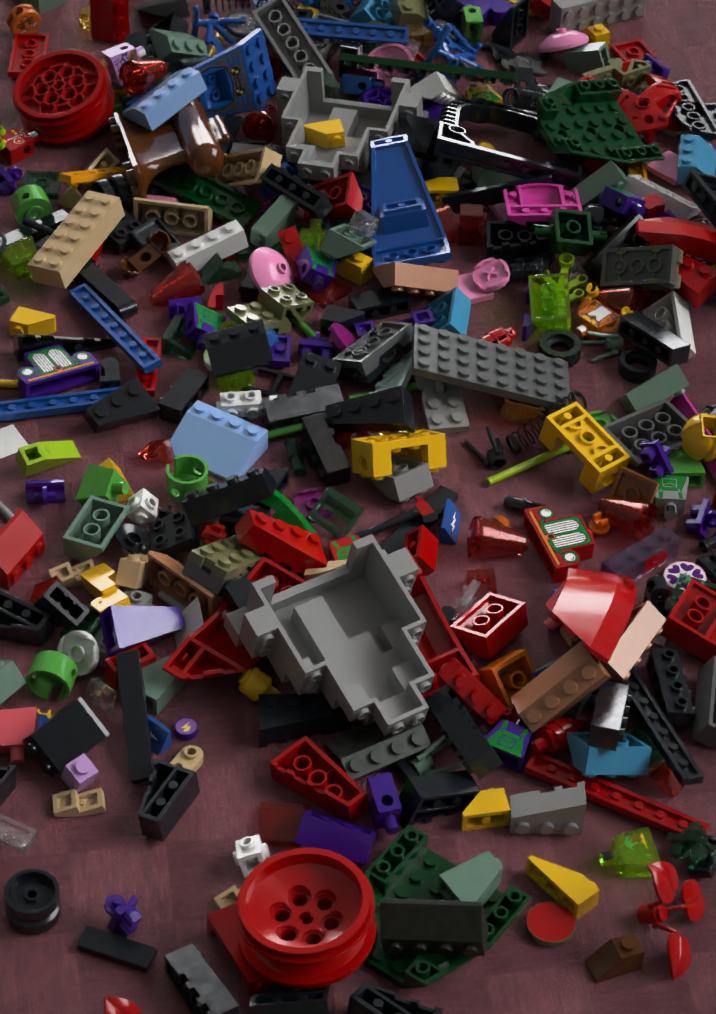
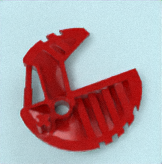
M645 74V81L649 87L639 96L621 88L623 92L618 98L617 103L637 134H644V142L651 144L654 141V131L668 126L673 109L677 103L682 101V96L679 89L672 82L657 75ZM669 103H671L670 107L664 113L662 109L666 107Z

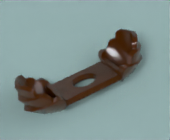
M163 230L154 232L152 236L148 237L149 244L130 259L126 256L120 258L118 266L122 276H138L162 256H165L171 246V239L168 233ZM143 254L151 255V259L147 262L141 261L140 257Z

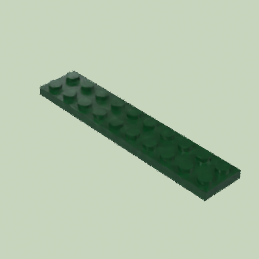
M340 53L339 60L344 62V65L351 68H357V65H361V67L368 70H374L375 67H378V69L385 72H391L392 69H395L398 73L409 74V71L416 73L415 75L426 76V73L432 74L437 71L453 80H460L461 77H464L470 82H478V79H481L488 84H495L498 81L505 86H513V83H518V76L512 72Z

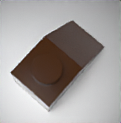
M631 932L611 938L585 960V965L594 982L598 983L641 970L645 951L636 934Z

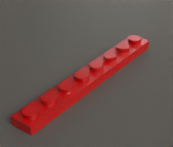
M533 753L525 766L524 773L552 785L562 786L563 789L577 787L578 782L584 781L586 799L698 847L709 831L710 824L599 777L590 778L583 776L582 772L575 767L542 753Z

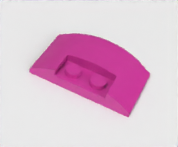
M550 183L517 185L515 190L508 193L506 188L503 190L507 218L515 223L526 226V222L547 221L554 208L582 211L578 189L573 188V192L563 190L564 185Z

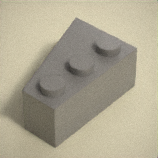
M584 781L578 782L577 787L567 789L557 786L554 787L555 791L540 793V790L510 795L509 833L582 835L586 811Z

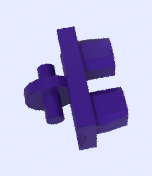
M645 53L643 60L652 66L651 74L667 79L670 69L663 66L659 60L652 57L649 53Z
M0 165V191L4 196L18 189L15 181H19L22 176V170L19 167H9L6 171Z
M201 296L166 300L168 320L184 318V312L193 302L203 306Z
M316 331V337L308 336V340L299 339V354L302 357L303 352L307 351L332 359V357H335V344L328 341V338H322L321 332Z
M659 440L652 442L642 441L639 444L642 450L639 457L642 462L649 464L650 469L647 473L651 479H659L663 475H671L674 472L667 457L671 452L669 446H662Z
M64 480L25 481L26 503L43 502V505H48V502H65Z
M703 498L701 505H692L690 509L692 519H687L685 523L687 533H697L699 540L706 539L709 528L716 527V510L709 508L710 498Z
M117 894L110 895L105 900L104 910L108 915L112 916L107 926L111 933L118 929L127 938L138 928L137 923L142 919L143 915L136 908L139 900L134 895L130 897L127 905L125 899Z

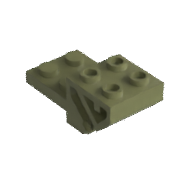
M615 58L607 61L605 67L583 73L582 78L585 75L595 79L615 78L621 88L640 94L649 87L645 81V74H651L652 66L645 60L631 58L628 71L623 72L622 58Z
M291 283L277 286L271 285L260 288L257 302L226 307L225 315L238 325L263 319L265 329H273L278 335L289 333L292 330L291 323L286 318L287 314L301 323L312 312L314 301Z

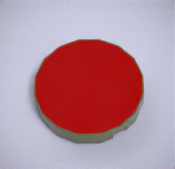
M548 901L539 903L530 909L527 913L525 927L534 942L541 946L553 948L558 947L559 944H566L572 939L576 921L573 913L566 906Z

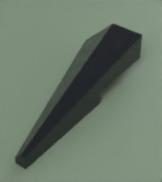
M16 334L13 336L14 353L18 362L24 361V353L60 344L70 356L80 351L90 353L117 347L111 339Z

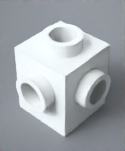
M142 488L129 497L127 506H130V511L126 516L140 527L153 522L158 515L159 499Z
M259 834L235 841L236 851L233 852V858L236 866H240L244 878L256 866L266 860L267 857H270L267 843H262Z

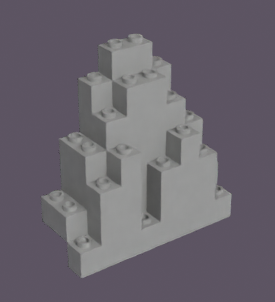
M306 66L300 79L282 76L276 88L278 116L281 119L283 147H286L287 162L297 163L298 177L303 179L326 181L346 174L347 170L358 172L371 171V140L395 136L402 112L429 118V111L423 110L422 94L411 93L410 79L392 77V106L326 98L323 68ZM340 119L344 129L345 146L326 149L305 141L304 124Z
M373 534L352 542L345 566L277 594H274L276 580L273 575L251 583L247 605L226 614L223 626L236 648L244 645L252 659L258 656H267L281 682L291 681L298 695L306 692L307 694H324L332 709L341 706L350 722L355 719H364L366 723L375 720L384 736L390 733L397 734L404 730L406 726L411 724L418 725L425 720L429 706L421 693L431 688L435 674L417 647L427 621L410 595L419 568L406 548L387 554L385 549H381Z

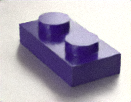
M277 335L279 340L271 347L274 363L269 364V367L289 368L292 336Z

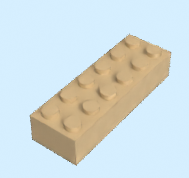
M88 190L27 264L33 282L66 289L125 216L120 197Z

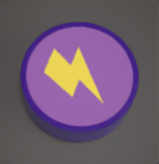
M184 717L176 721L175 735L177 738L191 740L197 736L198 724L194 719Z

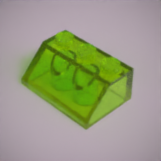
M567 273L528 275L531 323L546 332L551 329L571 331Z

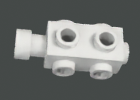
M261 390L220 393V401H216V407L237 417L255 419L260 416L258 407L262 399ZM277 395L269 396L270 401L277 398Z

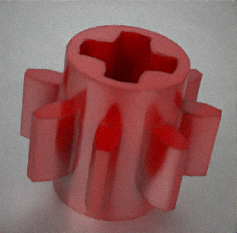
M216 522L212 526H206L201 539L207 545L225 539L229 535L224 531L226 527Z

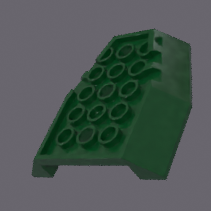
M615 78L572 81L538 97L536 100L537 128L552 153L608 163L612 160L615 164L665 159L657 144H643L617 103L623 90Z
M409 824L365 872V876L369 880L374 893L377 933L374 945L362 965L401 989L427 987L476 958L465 955L445 957L437 954L420 956L401 953L404 958L394 960L390 957L392 954L384 952L380 935V900H445L438 891L439 875L457 866L429 850V836ZM512 885L504 893L497 889L483 905L488 926L486 951L495 944L530 902L531 896Z

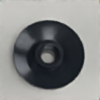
M130 523L121 524L114 534L116 542L131 553L146 555L149 551H152L150 533L138 525Z

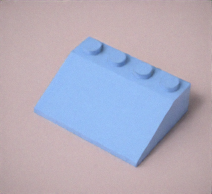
M187 67L173 73L124 110L121 115L153 131L206 91L207 87L200 72Z
M197 400L185 413L166 446L164 454L173 458L180 455L198 456L207 463L209 474L223 480L232 475H238L239 477L244 475L268 449V430Z

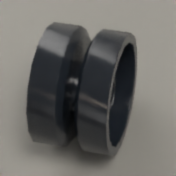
M116 173L107 176V179L100 178L92 181L91 191L120 197L123 208L128 213L132 211V193L122 174Z
M26 869L17 872L8 879L4 887L6 918L12 928L17 932L32 935L46 932L57 924L61 916L59 884L53 875L41 869Z

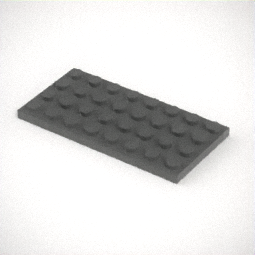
M414 323L412 329V375L546 408L555 405L557 401H562V398L564 396L568 397L570 393L568 361H564L561 358L548 357L541 353L528 352L521 348L508 347L501 343L488 342L485 339L468 337L465 334L452 333L445 329L432 328L425 324ZM565 398L563 402L570 405L568 399ZM557 403V407L562 409V403Z

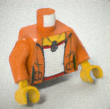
M589 283L586 286L588 295L581 301L575 316L576 328L574 329V334L578 335L579 339L586 336L590 340H604V337L587 335L586 332L618 334L620 315L596 299L591 300L599 295V289L596 286L595 290L591 291L593 286L592 283ZM628 306L621 310L622 315L629 314V312L633 313Z

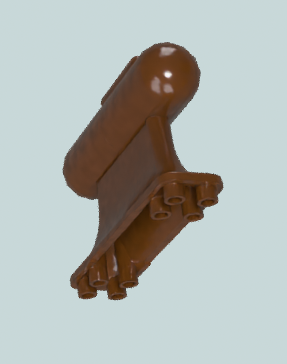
M196 98L170 117V120L165 121L153 131L124 120L119 112L113 113L114 117L107 118L117 152L125 151L127 158H129V161L123 164L133 197L141 196V198L146 199L150 182L159 173L169 168L187 163L193 173L204 178L218 174L224 165V153L219 143L229 142V132L220 115L208 119L201 102Z

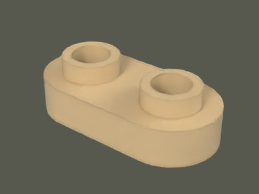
M195 745L186 746L175 756L170 764L197 771L203 764V751Z

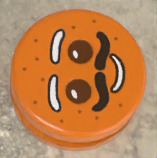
M20 4L14 7L7 16V25L14 35L15 33H35L41 24L40 15L30 4Z

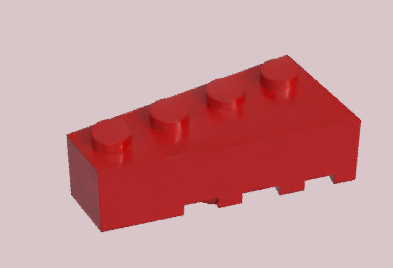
M683 254V263L679 265L678 274L681 275L680 289L670 290L678 292L683 300L690 301L692 306L698 309L716 289V269Z
M249 509L234 526L240 543L261 555L266 552L272 561L277 564L283 562L291 567L290 571L297 575L300 572L304 574L305 569L325 568L327 566L321 540L316 533H310L298 526L287 524L280 519L269 517L262 512Z
M306 735L269 761L271 778L348 822H353L369 810L367 792Z

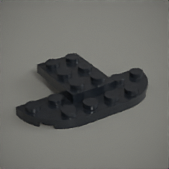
M690 79L674 82L673 85L679 89L682 96V101L675 105L671 114L677 125L683 132L699 135L706 141L716 140V103H703Z

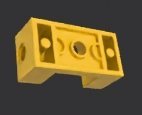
M577 401L546 416L538 438L551 452L561 448L563 444L568 446L584 463L579 481L591 494L614 483L619 468L622 466L627 468L631 458Z
M420 429L415 430V432L405 431L351 439L353 473L361 474L363 478L371 477L372 480H383L384 476L392 475L391 452H401V448H406L407 457L427 462L430 472H438L439 468L447 467L445 433Z

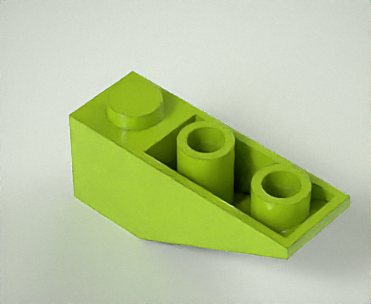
M73 440L44 441L18 448L15 462L25 478L79 460L81 456Z

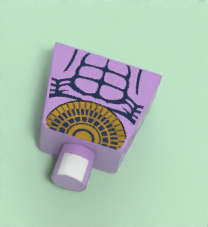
M122 43L102 51L111 81L122 86L142 69L139 59L146 55L142 46L135 48L128 43Z

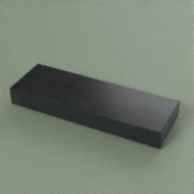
M89 925L86 926L77 943V950L145 973L148 972L157 955V948Z

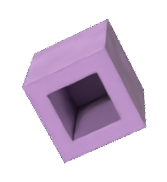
M83 753L65 765L60 777L70 790L75 788L77 793H79L94 782L99 771L86 754Z

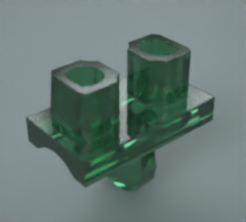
M691 822L687 828L683 829V833L668 832L666 838L672 844L669 854L675 860L682 861L685 860L687 851H690L689 857L692 860L704 862L708 852L715 853L716 845L709 843L706 836L707 831L703 830L698 822Z

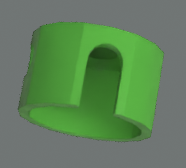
M37 185L20 187L13 193L10 199V205L16 220L21 226H25L22 224L24 217L36 221L52 214L53 211L46 192ZM26 194L29 195L28 198H26L25 200H22V197H23L24 195H26Z
M194 455L174 457V471L172 474H170V465H166V491L174 500L182 502L186 496L185 494L189 491L206 489L205 487L208 485V465L202 458ZM195 466L200 468L201 473L196 471Z
M52 650L41 651L33 659L25 679L27 682L26 687L35 697L48 701L52 689L56 686H61L62 689L57 699L58 702L67 699L78 674L77 666L71 658L63 653Z

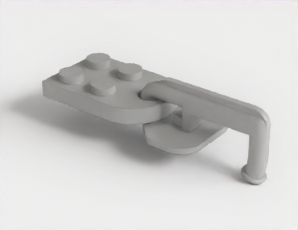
M415 375L416 387L422 392L421 404L427 429L440 433L469 431L470 425L462 393L458 387Z

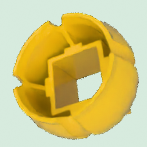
M697 414L690 418L683 427L681 445L684 451L697 461L704 458L705 462L716 458V415ZM704 428L710 430L715 436L705 435Z

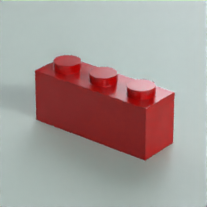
M455 657L438 672L441 678L491 726L508 710Z

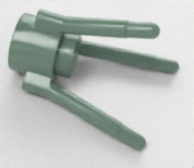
M587 331V335L604 337L605 339L581 340L582 345L604 344L605 350L609 351L592 358L591 362L619 355L618 351H622L624 346L623 338L619 334Z
M446 735L441 736L423 753L409 762L419 776L443 773L463 767V762L432 770L434 762L431 757L449 744L445 740Z

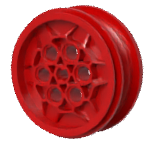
M60 50L37 58L23 69L14 85L13 103L20 115L21 123L28 134L35 131L41 143L52 146H67L91 138L107 124V118H110L113 113L115 95L112 86L108 82V75L104 66L96 58L78 50Z
M296 848L275 854L261 862L251 871L237 895L235 916L239 928V942L243 955L258 973L275 984L294 989H316L335 984L356 971L369 955L374 945L377 923L374 893L371 884L365 874L352 861L338 853L320 848Z

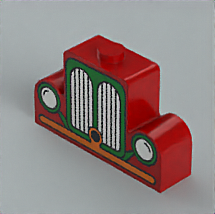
M549 506L524 509L522 525L554 584L565 581L568 568L579 569L580 561L593 558L595 540L591 529L587 528L581 515L577 514L555 519L556 513Z

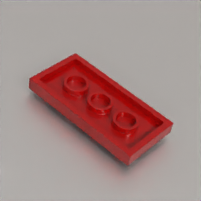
M15 33L7 71L8 78L17 79L26 66L48 53L50 34Z

